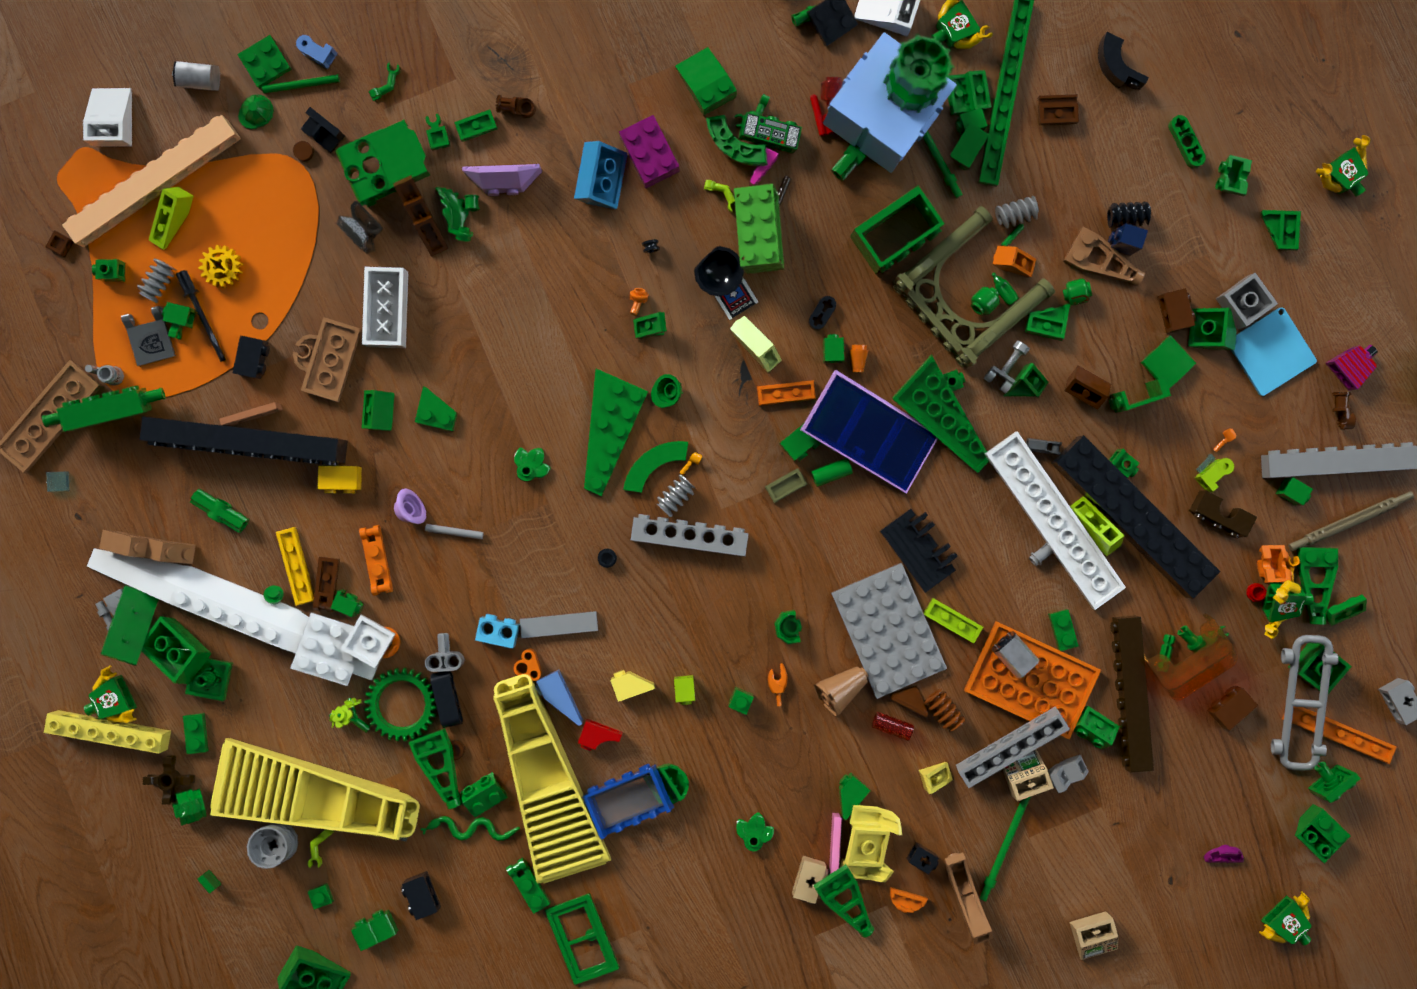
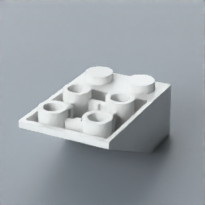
M859 0L854 17L856 20L908 36L920 0Z
M131 88L92 89L83 120V140L93 147L132 146Z

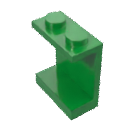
M1166 378L1145 383L1150 398L1129 404L1125 391L1109 395L1111 409L1118 413L1171 396Z

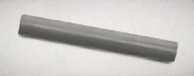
M426 524L425 531L481 540L484 536V532L432 524Z

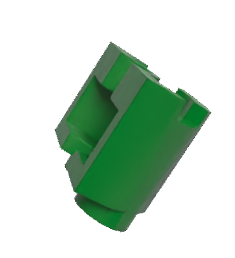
M1229 155L1226 161H1221L1218 168L1220 178L1216 182L1215 189L1245 196L1248 188L1247 177L1251 170L1252 160Z

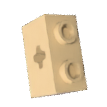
M802 856L792 890L793 898L816 904L817 898L820 899L821 897L813 885L827 877L828 869H826L825 862ZM811 877H814L815 881H811V883H808V880H810Z

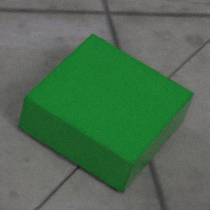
M210 870L198 878V881L208 893L213 892L221 885V882Z

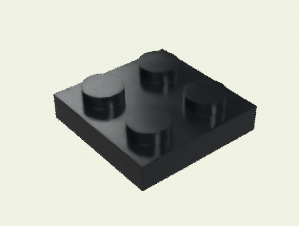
M823 0L806 12L825 46L830 45L858 25L846 0Z

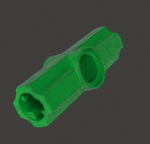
M850 144L843 153V157L833 166L831 172L839 180L844 181L853 169L863 162L867 155L860 151L859 146L856 145L854 147Z
M199 488L191 496L190 503L206 512L207 516L214 521L224 523L238 533H241L248 525L249 518L234 510L233 506L228 502L215 498Z

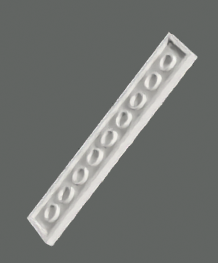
M1018 431L985 453L990 463L1043 539L1051 547L1055 556L1092 609L1096 610L1126 588Z

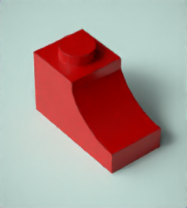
M587 719L578 744H581V748L585 750H596L597 746L603 742H619L623 732Z

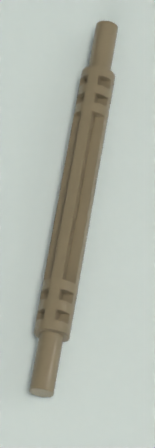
M1409 491L1396 498H1388L1306 534L1304 538L1288 544V547L1291 551H1294L1305 545L1317 543L1397 508L1399 504L1413 499L1414 494Z

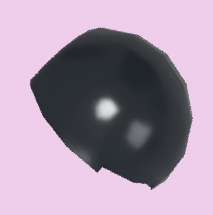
M717 246L694 268L696 282L703 291L709 295L719 297L729 295L737 290L742 282L744 270L740 267V257L730 248Z

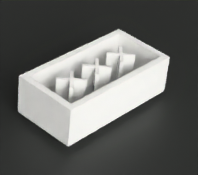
M365 267L362 345L380 348H406L408 271L404 268Z

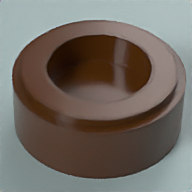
M299 141L293 147V154L298 160L306 162L313 157L314 149L308 142Z
M453 740L451 744L454 760H459L465 754V746L461 741Z

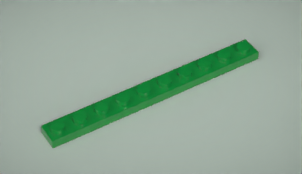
M1034 0L1013 1L988 129L989 136L986 139L978 180L980 184L995 187L999 184Z

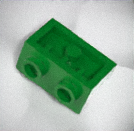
M1086 706L1082 711L1074 732L1079 737L1090 741L1094 747L1105 749L1112 746L1120 726L1091 707Z

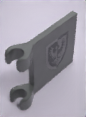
M160 306L151 308L156 321L135 326L133 315L125 314L121 316L137 366L176 356L171 338L168 336L169 332L166 322L163 321V308Z

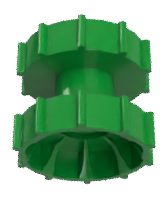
M916 35L914 39L906 43L902 42L898 49L899 53L893 59L889 67L890 71L883 80L888 92L887 99H891L896 105L901 107V111L906 109L915 110L920 113L922 109L930 104L934 105L938 99V92L944 89L948 83L946 79L954 68V65H951L949 56L950 49H946L941 43L936 41V37L931 39Z

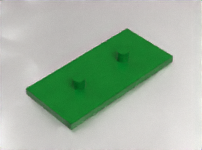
M125 585L100 655L136 666L159 599Z

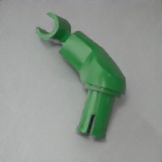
M1186 625L1180 628L1183 632L1180 630L1177 632L1188 643L1187 648L1192 652H1200L1214 644L1217 638L1229 635V633H1222V629L1226 626L1214 627L1213 631L1209 630L1199 636H1196Z

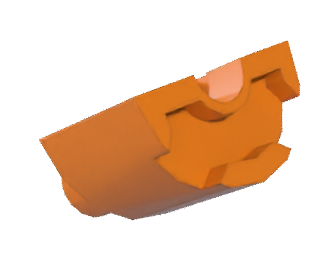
M1285 545L1261 546L1259 551L1262 555L1261 560H1257L1259 576L1265 578L1264 583L1291 581L1292 572L1286 567L1289 554L1285 549Z

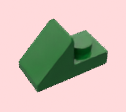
M665 312L633 319L635 338L661 336L667 332Z

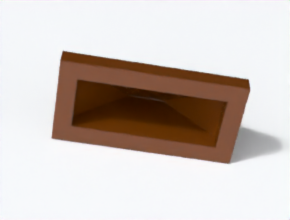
M917 685L890 695L889 698L925 717L928 716Z

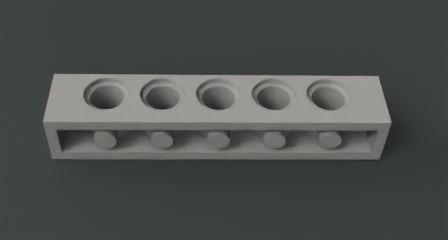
M638 514V518L634 517L632 541L739 556L746 555L749 533H744L745 529L733 527V531L725 530L726 526L714 525V528H708L707 523L695 522L694 526L687 525L688 521L677 519L676 523L669 522V518L657 517V520H651L650 515ZM649 524L657 526L656 534L650 535L647 533L646 528ZM670 526L674 527L677 532L672 538L668 537L665 533L666 528ZM692 529L695 531L696 536L693 540L685 538L684 533L686 530ZM706 532L714 534L713 542L707 543L704 541L703 536ZM727 534L733 537V543L729 546L724 545L722 542L723 537Z
M1055 706L956 764L958 773L967 787L970 788L1070 730Z

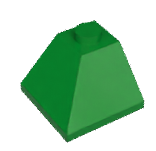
M1231 308L1192 309L1196 321L1194 322L1195 326L1190 327L1189 347L1235 350L1237 330Z

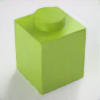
M693 675L674 677L676 702H680V705L692 704V701H695Z

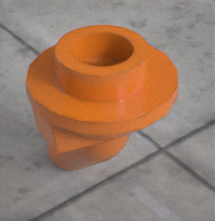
M635 288L630 291V299L634 301L630 311L631 315L637 316L641 304L647 302L649 294L644 289Z

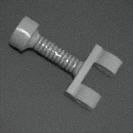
M1016 341L1014 344V352L1002 370L992 366L984 377L989 383L996 374L1003 378L1005 381L999 390L1007 393L1016 381L1008 376V373L1019 359L1018 357L1021 355L1025 356L1030 350L1027 345L1020 341Z

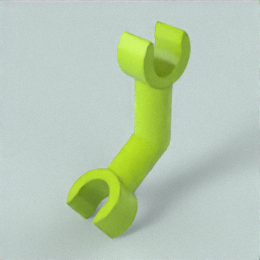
M706 180L704 189L723 192L728 202V211L732 213L731 204H735V199L729 186L712 180Z
M325 829L310 842L311 859L308 861L309 868L313 866V860L317 861L318 868L322 865L323 861L319 856L318 845L334 833L333 830Z

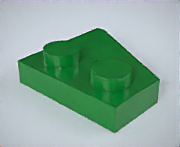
M1262 210L1260 215L1276 250L1297 251L1299 249L1301 211Z
M1070 304L1057 308H1047L1044 311L1030 312L1027 318L1025 333L1062 341L1065 337Z
M423 386L415 422L454 431L458 413L430 391V389Z

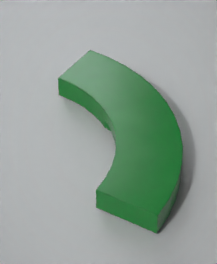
M725 115L706 118L708 130L713 141L726 156L745 165H768L765 145H751L738 140L731 133Z
M667 442L645 452L631 467L623 490L642 493L647 478L656 468L671 461H686L688 442Z

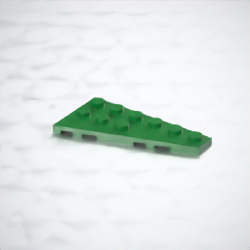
M930 355L892 399L979 473L989 462L985 455L987 451L933 356Z
M597 368L595 369L584 489L602 496L648 391Z

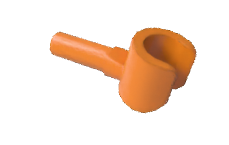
M1229 428L1222 433L1225 439L1213 449L1215 452L1221 449L1227 442L1236 438V433L1233 429Z

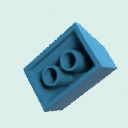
M601 141L584 142L574 199L590 205L617 209L628 153Z

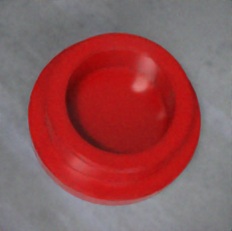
M1252 583L1248 586L1246 595L1249 600L1260 602L1266 596V589L1262 584Z

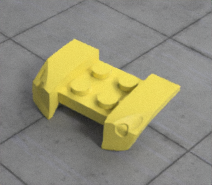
M853 805L850 824L853 827L846 859L841 860L840 868L846 864L855 879L886 882L894 871L884 863L890 832L902 835L900 819L892 811L883 808Z

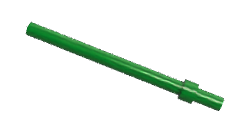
M927 131L923 139L944 175L946 185L950 186L957 199L963 195L956 183L957 179L954 174H951L930 133Z
M1031 797L1020 801L990 874L984 880L985 885L979 899L985 902L991 889L997 883V875Z

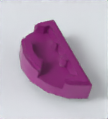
M1222 845L1204 855L1205 862L1207 863L1244 862L1242 851L1229 845Z

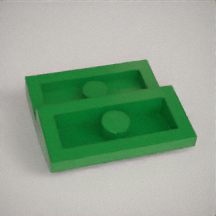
M985 70L968 71L966 74L949 75L947 77L957 84L948 97L951 115H958L979 108L983 110L992 108Z
M1170 335L1156 349L1151 351L1141 364L1156 380L1165 377L1170 389L1196 362Z

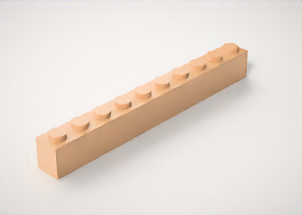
M223 115L216 116L205 127L196 129L189 138L180 140L173 149L164 151L157 160L148 162L144 169L132 173L128 180L115 185L112 191L102 194L99 200L93 204L86 205L83 211L77 215L70 216L62 226L75 244L85 247L161 195L162 189L171 188L238 142L241 138L229 120Z

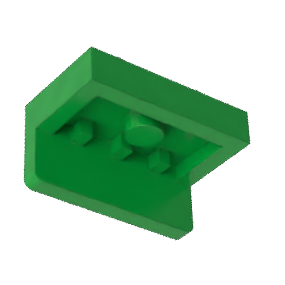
M493 772L483 776L480 780L465 787L460 792L462 804L474 817L479 816L508 798L507 793L496 781Z

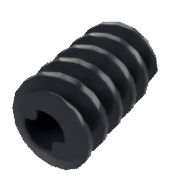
M1146 201L1142 203L1135 202L1134 204L1132 202L1127 204L1122 202L1119 205L1112 203L1107 212L1109 228H1112L1113 222H1115L1116 227H1120L1121 222L1124 225L1128 224L1129 221L1133 226L1136 225V221H1138L1139 226H1143L1144 221L1149 225L1151 220V207Z

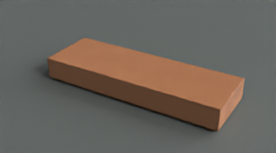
M277 402L220 418V424L222 426H234L282 411L281 403Z

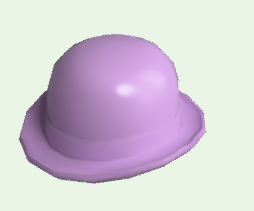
M409 489L400 490L394 504V512L397 518L407 523H423L426 519V509L421 499Z

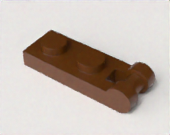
M319 557L313 610L320 611V609H326L327 612H334L331 609V605L336 595L340 559ZM322 596L327 597V602L321 600Z

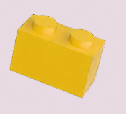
M318 466V489H324V493H336V490H343V493L355 494V490H361L362 467Z

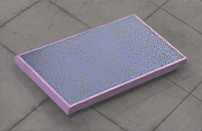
M837 370L833 372L800 430L906 494L938 439L915 418Z

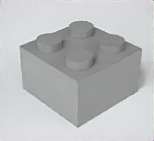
M1256 273L1246 276L1216 298L1222 308H1231L1237 329L1247 327L1278 304Z

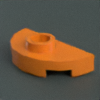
M890 887L892 903L898 910L904 913H914V911L924 907L928 900L927 897Z

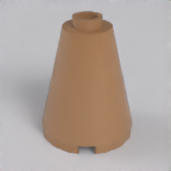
M856 666L817 682L814 685V690L818 698H822L825 702V708L833 716L841 714L867 684L868 674L864 668Z

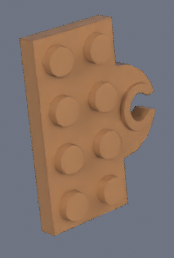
M323 317L318 335L302 336L295 345L298 347L306 346L309 350L305 357H302L297 352H293L294 363L299 369L306 372L301 391L340 402L362 329Z

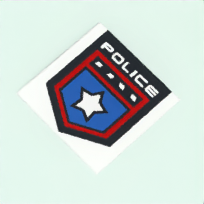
M742 278V282L737 290L729 295L715 296L729 320L758 303L744 278Z

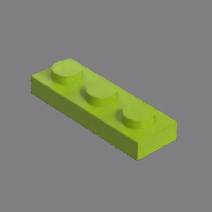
M934 598L931 599L924 612V615L973 644L983 629L981 625Z

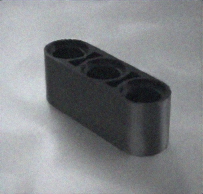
M442 671L431 674V685L442 727L447 728L463 724L462 712L452 672Z

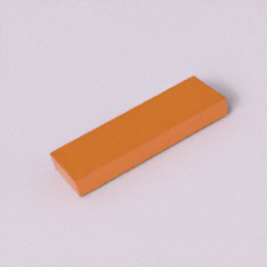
M814 380L757 386L759 406L816 400Z

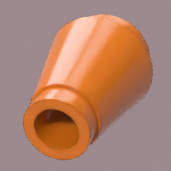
M852 344L850 349L852 372H864L869 351L867 350V345Z

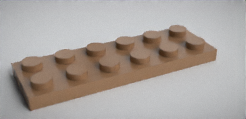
M69 360L0 440V453L23 473H28L63 432L61 424L46 428L42 422V416L57 413L56 409L62 407L61 403L77 399L82 403V398L94 396L102 385L78 364Z

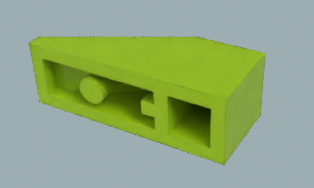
M180 187L162 189L149 236L150 242L163 250L167 248L189 214L193 195Z
M1084 496L1070 506L1095 544L1106 556L1122 545L1125 535Z

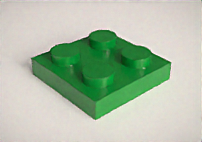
M271 35L237 54L259 89L292 70Z

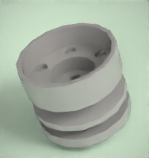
M271 823L253 832L247 843L248 857L257 867L264 869L274 868L294 855L298 847V836L290 825Z

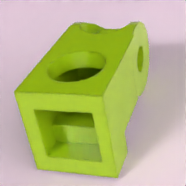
M1228 458L1217 459L1194 478L1204 490L1213 492L1219 487L1216 482L1224 475L1232 473L1234 463Z

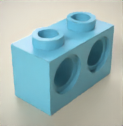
M486 614L485 617L482 616L479 619L475 641L513 649L516 646L520 624H517L514 619L505 618L503 621L498 620L495 615ZM486 623L493 626L492 633H487L484 630ZM505 627L512 630L511 637L504 636L503 629Z

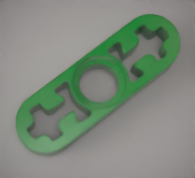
M1177 115L1169 122V130L1187 166L1193 169L1198 168L1206 160L1205 153L1188 119L1183 115ZM1181 122L1182 126L1176 127L1175 124ZM1186 130V133H1184L1181 136L1179 135L1181 132H1184ZM1184 137L1191 139L1192 144L1190 147H1186L1183 144L1182 140ZM1192 148H1195L1194 151H1191L1190 153L1187 152L1190 151ZM1198 156L1199 160L1193 162L1192 158Z

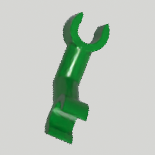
M389 62L387 64L389 72L387 84L368 91L373 101L379 100L382 95L394 90L396 75L400 73L399 64H397L395 71H391V64Z
M765 94L761 96L756 108V112H759L760 116H762L770 99ZM736 114L733 118L740 117L743 120L744 115Z

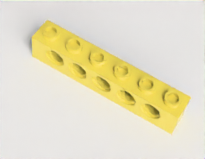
M60 710L47 713L44 733L158 754L168 750L171 735L170 730L132 723L110 722L104 718L99 719L98 717Z

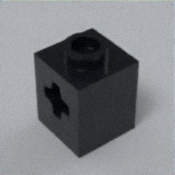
M915 842L907 856L910 864L928 875L937 868L939 863L936 853ZM922 857H923V858H926V857H927L928 859H927V861H925V860L921 861V858H922Z

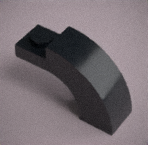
M1106 32L1101 38L1098 48V61L1104 76L1117 88L1126 83L1128 87L1140 90L1147 83L1149 77L1129 68L1124 63L1121 56V47L1124 39Z

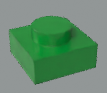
M328 883L308 891L314 910L334 902Z

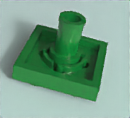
M208 658L190 684L186 685L185 694L225 701L233 662Z
M1325 762L1318 763L1320 768L1316 765L1314 769L1321 777L1309 786L1308 789L1313 795L1332 803L1339 800L1345 791L1352 789L1361 778L1356 772L1338 764L1330 769Z

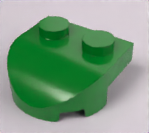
M670 763L657 767L672 804L683 800L689 789V780L686 773L679 766ZM651 774L643 777L659 804L662 803Z

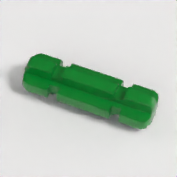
M1164 635V644H1162L1159 655L1160 662L1157 663L1156 667L1159 671L1167 672L1169 669L1168 662L1171 660L1174 648L1172 644H1175L1176 639L1173 635Z

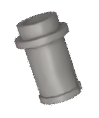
M1046 543L1035 553L1032 552L1029 560L1035 566L1041 565L1042 561L1054 552Z

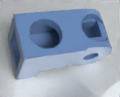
M307 35L299 36L296 41V46L303 55L326 69L330 67L337 55L333 47L325 44L323 48Z

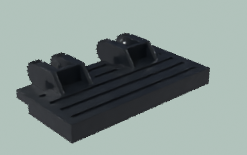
M909 509L881 529L880 533L923 592L926 593L956 571L953 565L949 563L958 555L952 553L940 562L937 557L946 552L951 547L950 544L946 543L933 553L932 550L938 547L937 543L929 533L923 537L921 536L933 528L935 524L933 521L929 522L918 531L915 525L926 519L928 514L924 512L910 522L909 520L915 516V513L912 509Z

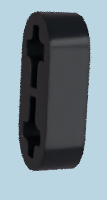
M823 297L811 314L809 326L813 330L822 329L834 312L836 301L833 297ZM823 301H831L832 309L828 308L826 312H823ZM819 314L823 315L820 320L822 325L818 324L815 326L812 319L817 318Z

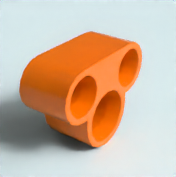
M527 648L521 655L522 659L514 664V672L517 676L522 674L529 675L532 681H537L542 676V669L535 650ZM527 652L531 653V659L525 657ZM525 663L528 668L527 672H519L518 664ZM536 671L538 673V676L533 677L531 675V672Z

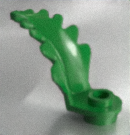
M435 187V190L439 192L438 194L442 198L440 201L445 207L442 212L448 223V232L455 234V239L471 241L474 233L470 231V228L464 227L465 220L469 214V211H465V208L462 207L465 203L464 199H457L459 193H453L452 189Z

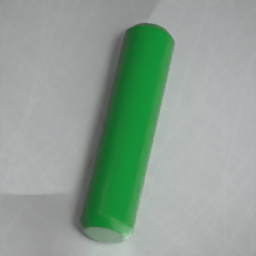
M1019 224L1001 245L1009 246L1024 229V225Z

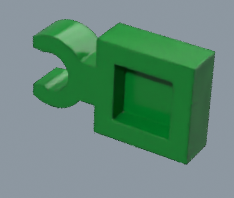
M438 113L436 114L437 119L435 122H430V118L426 116V123L431 127V129L426 130L432 151L451 146L446 127H440L442 121Z

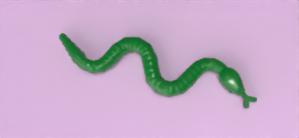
M442 816L434 818L428 823L426 828L420 829L425 834L426 830H433L440 823L445 822L453 837L462 841L471 838L479 825H485L493 839L504 841L519 831L520 827L518 826L505 832L503 835H499L489 819L480 817L470 824L465 833H460L450 817Z

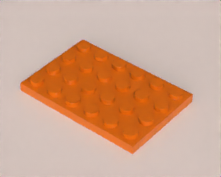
M995 621L964 691L1028 721L1035 719L1056 706L1070 730L1060 736L1070 740L1101 669ZM1012 631L1020 637L1039 659V663L1022 678H1016L992 651L993 646L1007 633Z

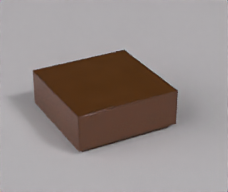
M54 230L45 247L65 257L73 240Z

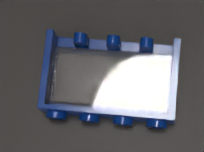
M649 764L643 765L638 768V772L632 773V771L622 774L621 779L615 780V778L605 781V785L598 788V785L587 789L583 799L601 840L610 833H618L625 827L638 825L642 820L647 818L653 819L665 811L667 813L671 812L675 807L668 796L656 764L652 766Z

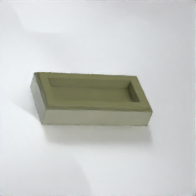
M799 468L768 484L765 488L773 503H776L806 486L807 483Z

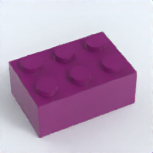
M654 115L619 131L620 139L645 189L680 172L679 165Z

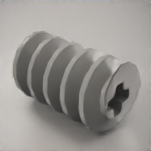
M1034 196L1031 198L1026 197L1024 201L1019 199L1017 202L1012 201L1009 205L1005 203L1002 207L996 206L995 208L996 219L999 225L1003 224L1006 229L1009 228V222H1011L1013 227L1016 226V220L1020 224H1023V218L1030 222L1031 215L1035 220L1038 219L1039 209Z
M154 258L153 261L157 266H149L153 273L146 272L145 274L149 279L142 278L141 281L145 285H137V287L141 291L138 293L157 303L158 300L155 296L161 297L163 295L159 289L166 290V286L163 283L170 284L171 281L167 276L174 277L175 274L171 269H176Z
M681 474L679 475L680 482L673 481L675 488L670 485L668 486L670 493L662 492L665 498L657 497L659 501L657 505L669 517L673 516L671 510L678 511L676 504L684 505L681 499L689 500L687 493L694 495L692 488L695 487Z

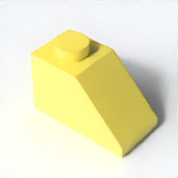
M624 670L614 673V677L611 678L618 702L655 689L653 682L630 671L625 673Z

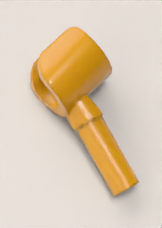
M696 452L693 453L687 464L680 471V474L684 475L692 463L698 465L702 455Z
M1289 556L1286 566L1291 570V581L1294 582L1295 566L1300 563V559L1298 556H1295L1292 564Z

